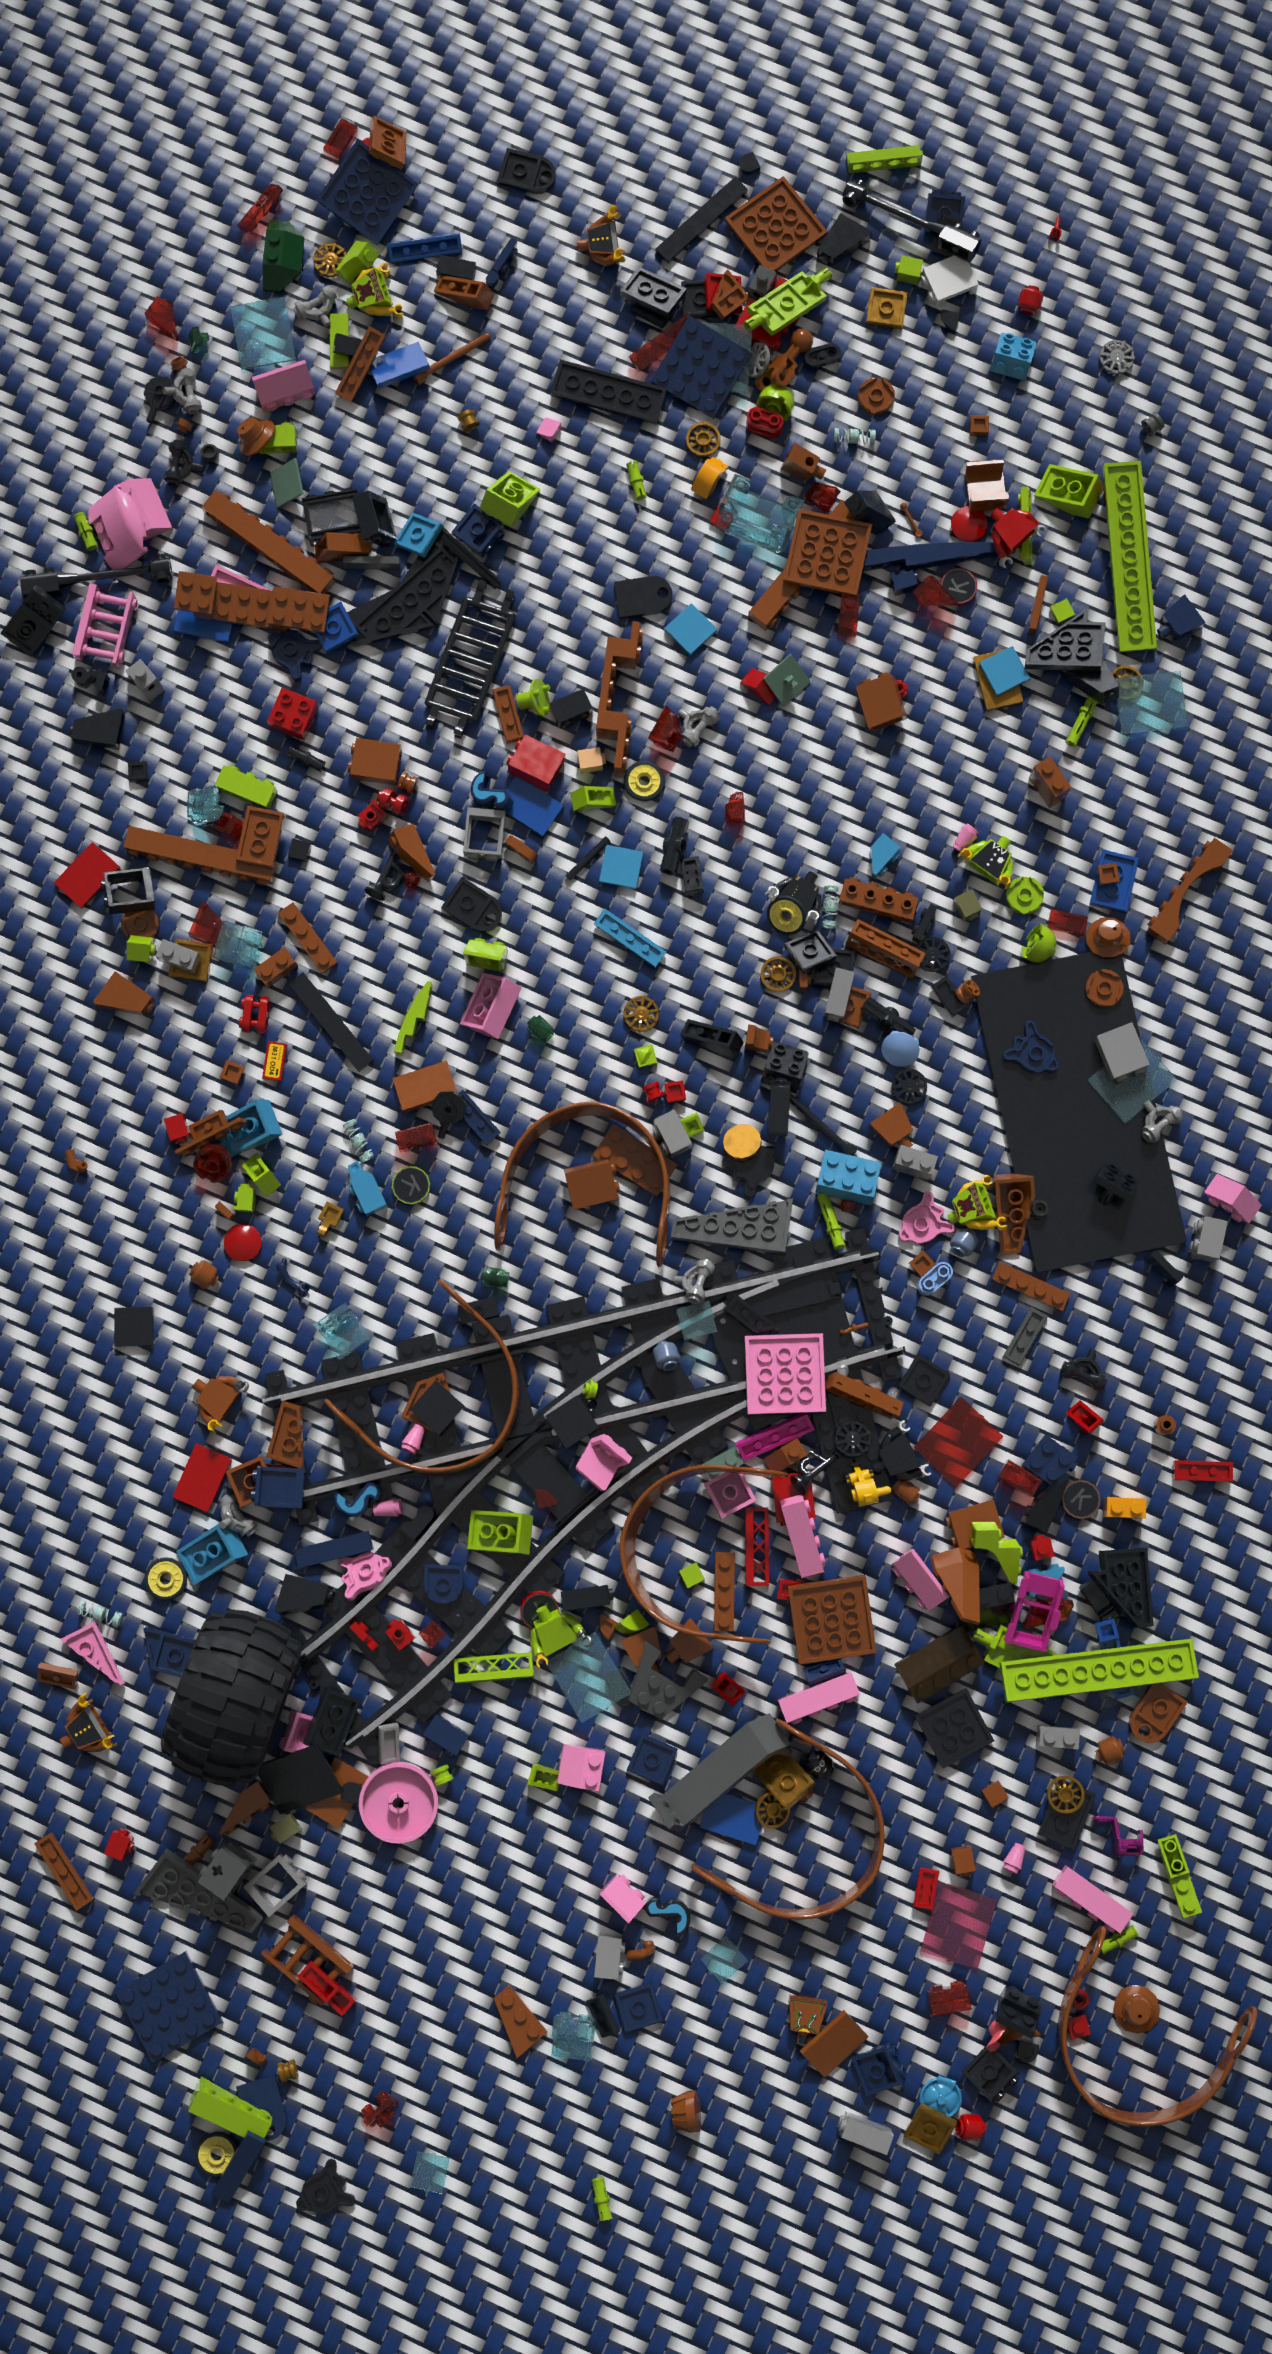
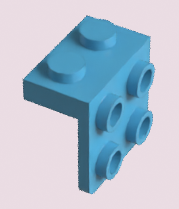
M1001 333L990 371L1026 381L1036 342L1029 338L1014 336L1011 333Z

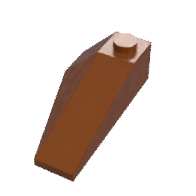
M1013 1173L993 1175L997 1219L1005 1217L1006 1222H1000L999 1224L1001 1226L1007 1225V1229L1004 1231L998 1229L1000 1255L1017 1254L1021 1251L1032 1203L1035 1198L1034 1176Z
M958 1547L932 1555L930 1559L936 1577H940L943 1581L942 1588L944 1591H948L952 1597L951 1603L962 1621L978 1625L980 1623L979 1565L976 1553Z

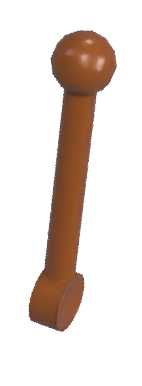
M902 503L900 509L904 510L915 530V536L917 538L922 537L923 533L921 530H918L907 510V504Z

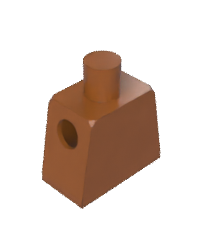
M794 443L780 470L805 481H808L812 475L822 480L826 469L817 465L820 457L797 443Z
M898 1103L869 1124V1127L890 1148L897 1143L899 1146H913L907 1137L913 1132V1128L901 1103Z
M691 1618L684 1624V1626L701 1631ZM677 1632L669 1640L674 1648L666 1653L665 1656L671 1664L680 1657H682L685 1663H688L712 1650L714 1647L705 1637Z
M655 1626L620 1640L636 1668L639 1667L638 1662L642 1656L645 1641L660 1649ZM661 1653L656 1660L662 1658ZM654 1662L651 1668L659 1672L656 1662Z

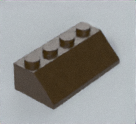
M959 1625L896 1662L894 1666L911 1696L918 1704L985 1663L963 1626Z

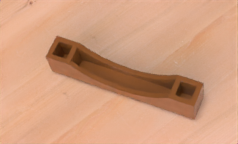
M1215 837L1211 842L1207 840L1201 849L1203 854L1200 857L1196 856L1190 864L1193 868L1190 872H1184L1179 879L1182 881L1180 886L1177 887L1175 885L1169 893L1171 896L1168 902L1164 900L1159 907L1160 914L1158 917L1153 916L1147 924L1150 927L1147 933L1165 945L1179 927L1180 904L1187 888L1201 876L1219 870L1233 851Z

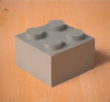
M675 1109L654 1119L652 1130L657 1139L661 1138V1148L665 1156L669 1155L672 1159L692 1148V1142Z
M1204 1216L1198 1222H1195L1192 1233L1195 1234L1194 1241L1190 1242L1188 1252H1191L1190 1258L1212 1263L1219 1260L1228 1221Z

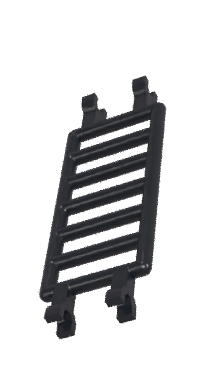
M480 579L474 597H464L424 702L427 707L431 708L425 722L426 728L434 729L439 711L459 717L458 724L453 733L455 734L454 737L462 739L468 721L476 722L478 720L516 619V614L509 611L515 598V591L507 589L501 608L481 601L487 589V582ZM470 605L508 618L505 627L501 628L466 616L468 606ZM462 622L501 635L498 645L460 633L459 630ZM456 639L495 652L492 661L488 662L453 650ZM451 656L488 669L485 680L446 667L449 657ZM443 673L481 686L479 696L477 697L440 684ZM436 691L474 703L475 707L472 714L433 701Z

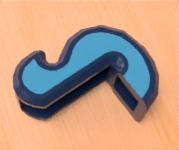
M486 771L478 773L471 784V796L474 801L485 809L495 806L498 810L505 812L510 810L514 804L511 795L506 790L489 789L491 776Z
M369 1482L352 1503L336 1491L333 1497L334 1504L341 1513L349 1517H360L368 1510L370 1498L374 1502L380 1499L382 1489L379 1484Z

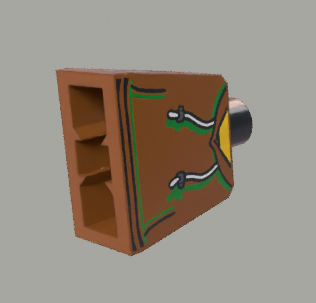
M789 1994L790 2030L798 2031L797 2043L808 2044L810 2033H819L827 2008V2000Z

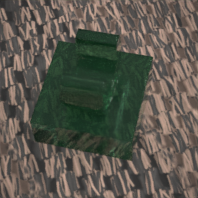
M191 327L188 334L191 353H197L200 351L201 346L208 345L209 335L208 333L200 334L199 327Z

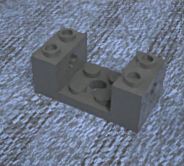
M233 1841L229 1842V1844L224 1843L220 1850L216 1848L210 1856L212 1862L209 1866L205 1865L199 1872L198 1876L201 1878L198 1880V1883L224 1901L237 1890L257 1861V1858Z

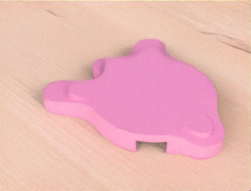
M925 1192L921 1202L909 1209L904 1215L898 1236L904 1242L912 1241L923 1244L933 1240L939 1234L953 1233L955 1225L940 1219V1216L944 1214V1209L934 1204V1196L931 1192Z
M366 1552L353 1558H340L339 1565L348 1570L341 1578L342 1582L347 1585L345 1597L352 1601L361 1592L376 1588L391 1568V1560L388 1557H381L373 1552Z

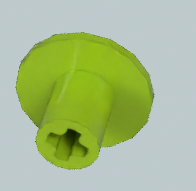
M540 679L532 680L530 691L517 694L518 707L521 710L534 708L538 715H547L551 711L548 694L550 685H545Z

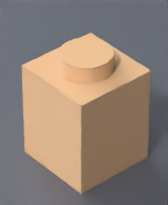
M600 747L578 750L581 774L603 770V764H606L605 753H601Z

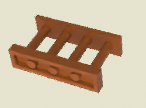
M293 1914L287 1921L289 1930L271 1952L266 1948L261 1954L264 1957L262 1959L268 1965L276 1966L309 1995L308 1999L315 2005L319 2003L322 2006L324 2001L297 1977L298 1975L292 1971L293 1967L307 1950L313 1946L319 1950V1956L314 1961L318 1967L328 1959L335 1963V1968L329 1974L333 1980L340 1973L343 1974L345 1972L348 1974L354 1965ZM300 1933L304 1937V1943L285 1965L277 1956L295 1934Z

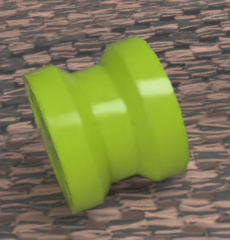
M448 1764L430 1771L431 1776H434L435 1786L454 1779L449 1774Z

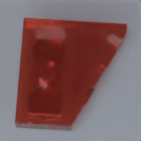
M202 901L188 934L225 949L231 935V930L212 911L207 903Z
M1036 1594L1033 1602L1050 1606L1053 1597ZM1061 1598L1058 1608L1061 1612L1059 1622L1068 1619L1074 1606L1072 1600ZM1031 1605L1023 1621L1024 1627L1031 1628L1045 1625L1049 1610Z

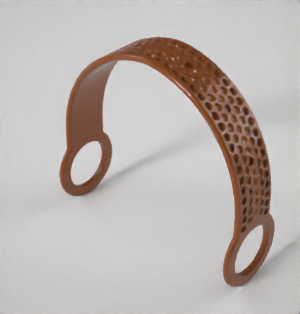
M580 1102L563 1106L546 1114L532 1124L515 1144L504 1169L495 1217V1249L500 1251L504 1245L510 1189L515 1171L527 1149L543 1133L562 1122L583 1116H603L616 1120L639 1134L653 1150L661 1166L664 1192L657 1237L656 1263L657 1267H662L668 1233L671 1200L670 1182L662 1152L650 1132L628 1113L601 1102Z
M438 1279L439 1285L493 1335L503 1350L510 1368L512 1378L511 1409L504 1429L496 1442L484 1453L458 1465L441 1468L420 1467L400 1461L385 1452L335 1404L328 1399L324 1400V1403L378 1454L399 1466L428 1474H447L462 1471L491 1457L507 1439L513 1427L519 1403L517 1371L506 1345L492 1326L442 1279Z
M698 1465L683 1468L664 1476L651 1485L636 1501L627 1516L620 1536L619 1548L622 1570L634 1597L653 1618L678 1632L697 1637L769 1645L771 1641L767 1639L695 1630L678 1623L666 1615L653 1602L642 1584L636 1565L635 1540L640 1524L651 1505L667 1489L684 1479L713 1472L773 1478H787L789 1476L788 1473L749 1467Z
M776 1719L778 1725L842 1763L862 1786L872 1809L875 1827L874 1847L867 1870L851 1889L828 1903L805 1909H785L751 1898L696 1864H691V1869L716 1887L766 1914L796 1920L823 1917L851 1904L874 1881L884 1852L885 1834L883 1817L878 1801L869 1784L850 1763L781 1719Z
M1100 1926L1095 1930L1083 1950L1077 1968L1066 1988L1060 2007L1058 2039L1062 2058L1068 2073L1083 2098L1097 2112L1112 2121L1132 2126H1159L1183 2119L1206 2104L1222 2086L1236 2059L1250 2039L1257 2019V2009L1254 2006H1250L1243 2012L1230 2035L1226 2050L1216 2069L1202 2087L1184 2101L1169 2108L1153 2112L1122 2111L1101 2103L1087 2091L1075 2075L1067 2049V2024L1073 2001L1084 1978L1094 1965L1105 1939L1106 1928ZM1096 1942V1945H1095V1948H1094V1950H1093V1952H1092V1955H1091L1090 1959L1088 1960L1087 1964L1085 1965L1086 1959H1087V1957H1088V1955H1089V1953H1090V1951H1091V1949H1092L1094 1943ZM1249 2018L1246 2031L1240 2043L1234 2049L1237 2036L1242 2026Z

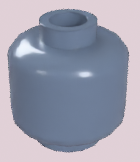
M969 1228L958 1229L950 1241L951 1251L959 1257L970 1256L978 1245L976 1233Z
M661 1341L652 1351L656 1366L664 1371L675 1369L680 1362V1355L674 1343Z

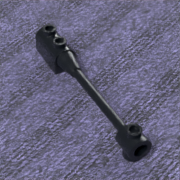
M860 179L856 182L848 181L844 188L842 200L846 206L853 208L856 204L861 205L867 202L921 226L939 239L938 249L969 263L972 262L981 246L982 239L978 232L971 231L967 233L963 231L964 228L959 223H955L952 226L932 221L928 222L868 195L866 184Z
M159 553L154 555L155 559L150 560L148 566L85 574L58 572L53 567L44 568V573L36 574V570H26L25 575L20 576L21 593L24 599H26L34 586L37 585L51 597L63 596L62 588L79 582L147 573L155 578V582L166 583L170 581V576H172L170 557L166 558L165 554Z

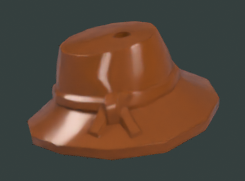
M252 417L244 420L237 430L240 437L239 449L241 453L246 456L258 453L273 437L276 429L274 423L269 420L259 421Z
M1102 917L1089 926L1086 931V943L1093 954L1103 958H1114L1125 953L1130 945V931L1119 920Z
M1132 1985L1123 1988L1116 1996L1113 2012L1117 2023L1125 2031L1139 2034L1150 2030L1158 2022L1160 2007L1156 1995L1147 1987Z

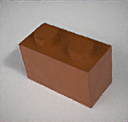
M283 947L257 966L254 971L264 985L269 988L297 968L298 965L286 948Z

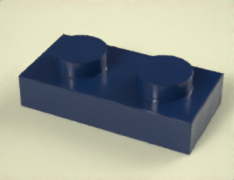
M841 1658L821 1661L803 1668L810 1687L847 1674Z

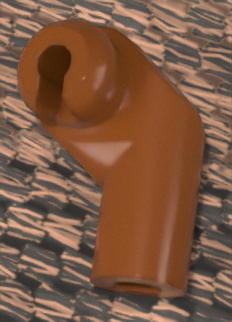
M74 1149L64 1152L69 1169L78 1173H84L87 1170L88 1164L85 1161L76 1159Z
M645 1941L643 1943L644 1948L640 1950H627V1959L643 1960L655 1951L654 1942Z

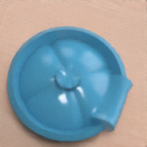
M939 2075L937 2078L929 2080L923 2086L920 2092V2103L952 2118L961 2107L962 2096L956 2081Z

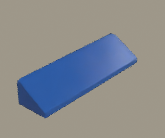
M460 232L387 243L390 263L463 253Z

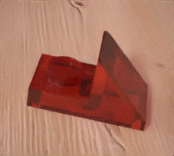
M814 482L804 495V498L827 513L836 502L841 491L835 486Z

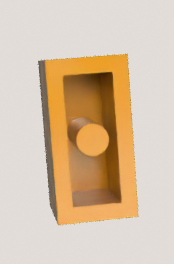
M1104 1497L1103 1517L1146 1518V1499Z

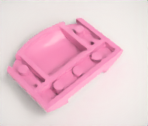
M116 485L94 503L88 512L89 524H93L106 554L104 559L112 570L126 569L147 552V547H143V537L147 536L141 513L129 493H124L120 490L122 488L120 485Z

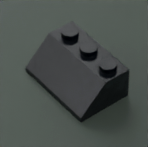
M1011 1582L979 1589L980 1623L978 1625L962 1621L955 1611L958 1626L962 1625L966 1632L1011 1622L1015 1608Z

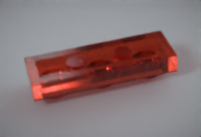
M270 184L237 224L241 231L251 232L256 229L260 219L266 216L272 204L280 199V194L284 191L280 185Z

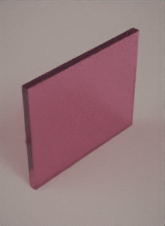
M940 1881L933 1911H931L920 1951L946 1959L948 1962L953 1961L978 1969L997 1899Z

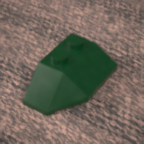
M270 220L266 229L262 263L263 291L283 292L285 287L301 274L305 238L289 221Z

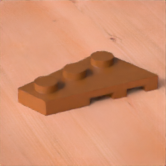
M282 1401L266 1457L303 1469L302 1407Z
M510 1985L494 1997L513 2050L518 2058L546 2034L547 2029Z

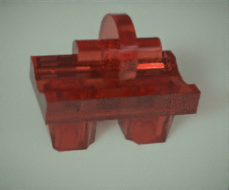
M381 2091L375 2097L380 2104L376 2110L371 2104L366 2105L361 2110L365 2118L363 2122L366 2126L373 2128L377 2124L382 2128L385 2124L389 2127L394 2125L391 2119L396 2113L393 2109L399 2102L385 2091Z

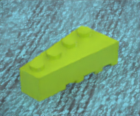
M202 2076L190 2097L188 2112L242 2137L246 2135L247 2131H250L265 2138L272 2124V2116L267 2111L252 2106L250 2103L239 2099V2097Z

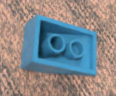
M255 1100L226 1116L228 1123L237 1118L246 1119L247 1123L242 1125L243 1128L241 1130L231 1131L226 1134L225 1138L219 1141L225 1157L228 1159L283 1135L270 1101Z
M219 1524L176 1551L193 1585L199 1584L248 1555L237 1532L232 1531L228 1527L221 1529Z

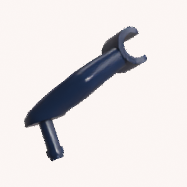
M283 1258L282 1262L276 1265V1270L287 1285L298 1291L300 1297H306L310 1290L309 1283L303 1282L299 1284L293 1280L285 1266L287 1259Z

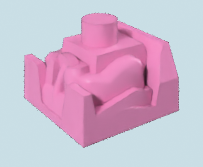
M291 1710L288 1717V1726L284 1733L285 1737H281L279 1747L291 1753L309 1747L303 1744V1740L313 1716Z

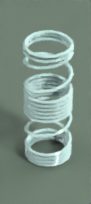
M834 429V443H837V436L839 443H841L845 431L847 443L858 444L859 435L862 431L863 443L865 444L870 431V444H875L876 430L869 429L864 441L862 429L860 431L858 429H850L848 441L846 429L842 432L841 440L839 429Z
M836 885L824 886L825 892L839 891V887ZM824 892V895L829 897L823 900V911L829 913L824 916L837 915V913L827 911H837L838 902L825 900L838 897L826 895ZM824 919L825 921L822 922L823 928L834 929L837 927L836 921Z
M352 1119L344 1123L343 1128L347 1132L353 1131L349 1135V1139L353 1147L361 1146L357 1149L358 1151L368 1142L364 1143L366 1138L363 1133L350 1138L355 1131L360 1129L359 1127L353 1130H346L357 1123L356 1119ZM371 1149L361 1153L356 1151L357 1154L364 1153L359 1157L361 1162L368 1161L374 1157L373 1152H370Z
M82 1600L80 1602L77 1615L82 1614L84 1617L90 1611V1619L102 1622L106 1616L107 1625L113 1621L112 1626L119 1627L123 1616L122 1613H117L116 1611L112 1620L107 1623L109 1609L104 1615L106 1608L97 1605L93 1618H91L93 1603L87 1613L83 1615L86 1601Z

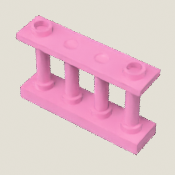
M89 583L72 652L75 660L83 661L84 656L88 654L112 659L114 667L119 669L120 663L123 664L125 658L123 651L133 610H136L138 600L133 592H129L128 599L102 594L96 584ZM101 601L125 606L124 616L97 612V603ZM98 619L121 624L119 635L94 630L91 627L93 620ZM95 637L117 642L115 652L88 647V638Z

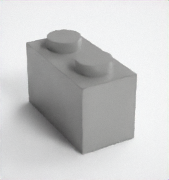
M162 939L156 954V958L160 962L195 974L201 959L198 952Z
M1037 1725L1036 1745L1079 1749L1080 1729Z
M598 1934L594 1977L618 1980V1974L622 1975L623 1962H620V1954L624 1955L626 1943L622 1942V1937Z

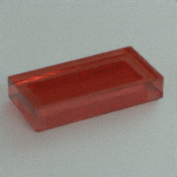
M341 118L325 143L323 151L340 159L357 132L358 127Z
M1051 909L1047 927L1055 931L1084 936L1088 916Z

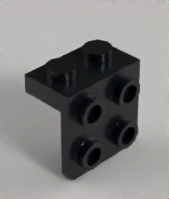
M773 1042L760 1083L770 1086L771 1080L785 1078L787 1081H790V1092L797 1094L809 1053L799 1048Z

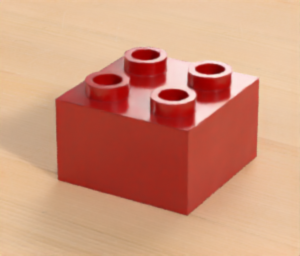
M281 688L267 720L268 725L274 730L305 741L319 706L317 701Z

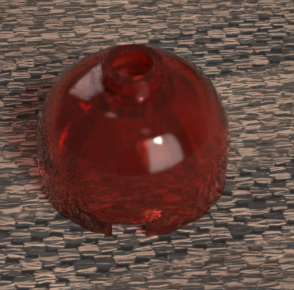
M215 1143L207 1144L197 1152L193 1168L195 1173L203 1180L206 1178L212 1183L222 1182L232 1170L233 1159L230 1152L224 1146Z

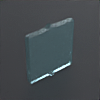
M709 1301L676 1309L680 1322L678 1326L682 1329L684 1341L717 1332L714 1321L715 1315L712 1313Z
M727 1936L722 1938L701 1958V1961L710 1970V1974H714L722 1984L748 1961L740 1952L739 1946H735Z
M417 2151L410 2187L424 2190L425 2193L430 2191L442 2194L450 2158L436 2155L435 2152L430 2154Z

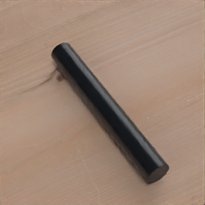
M605 836L565 875L567 879L571 881L611 841Z

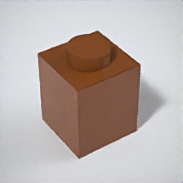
M967 1845L950 1849L954 1872L960 1874V1877L972 1875L971 1872L976 1871L972 1847Z

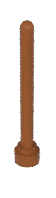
M485 333L432 364L430 370L412 376L418 386L423 384L427 376L485 343L491 338V335Z

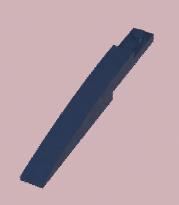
M945 542L895 546L867 550L862 572L904 565V570L914 571L997 557L998 555L993 542Z

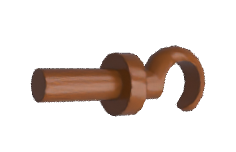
M868 1322L860 1325H855L854 1323L852 1327L846 1330L841 1329L839 1333L842 1335L852 1331L858 1333L857 1330L867 1328L869 1324Z

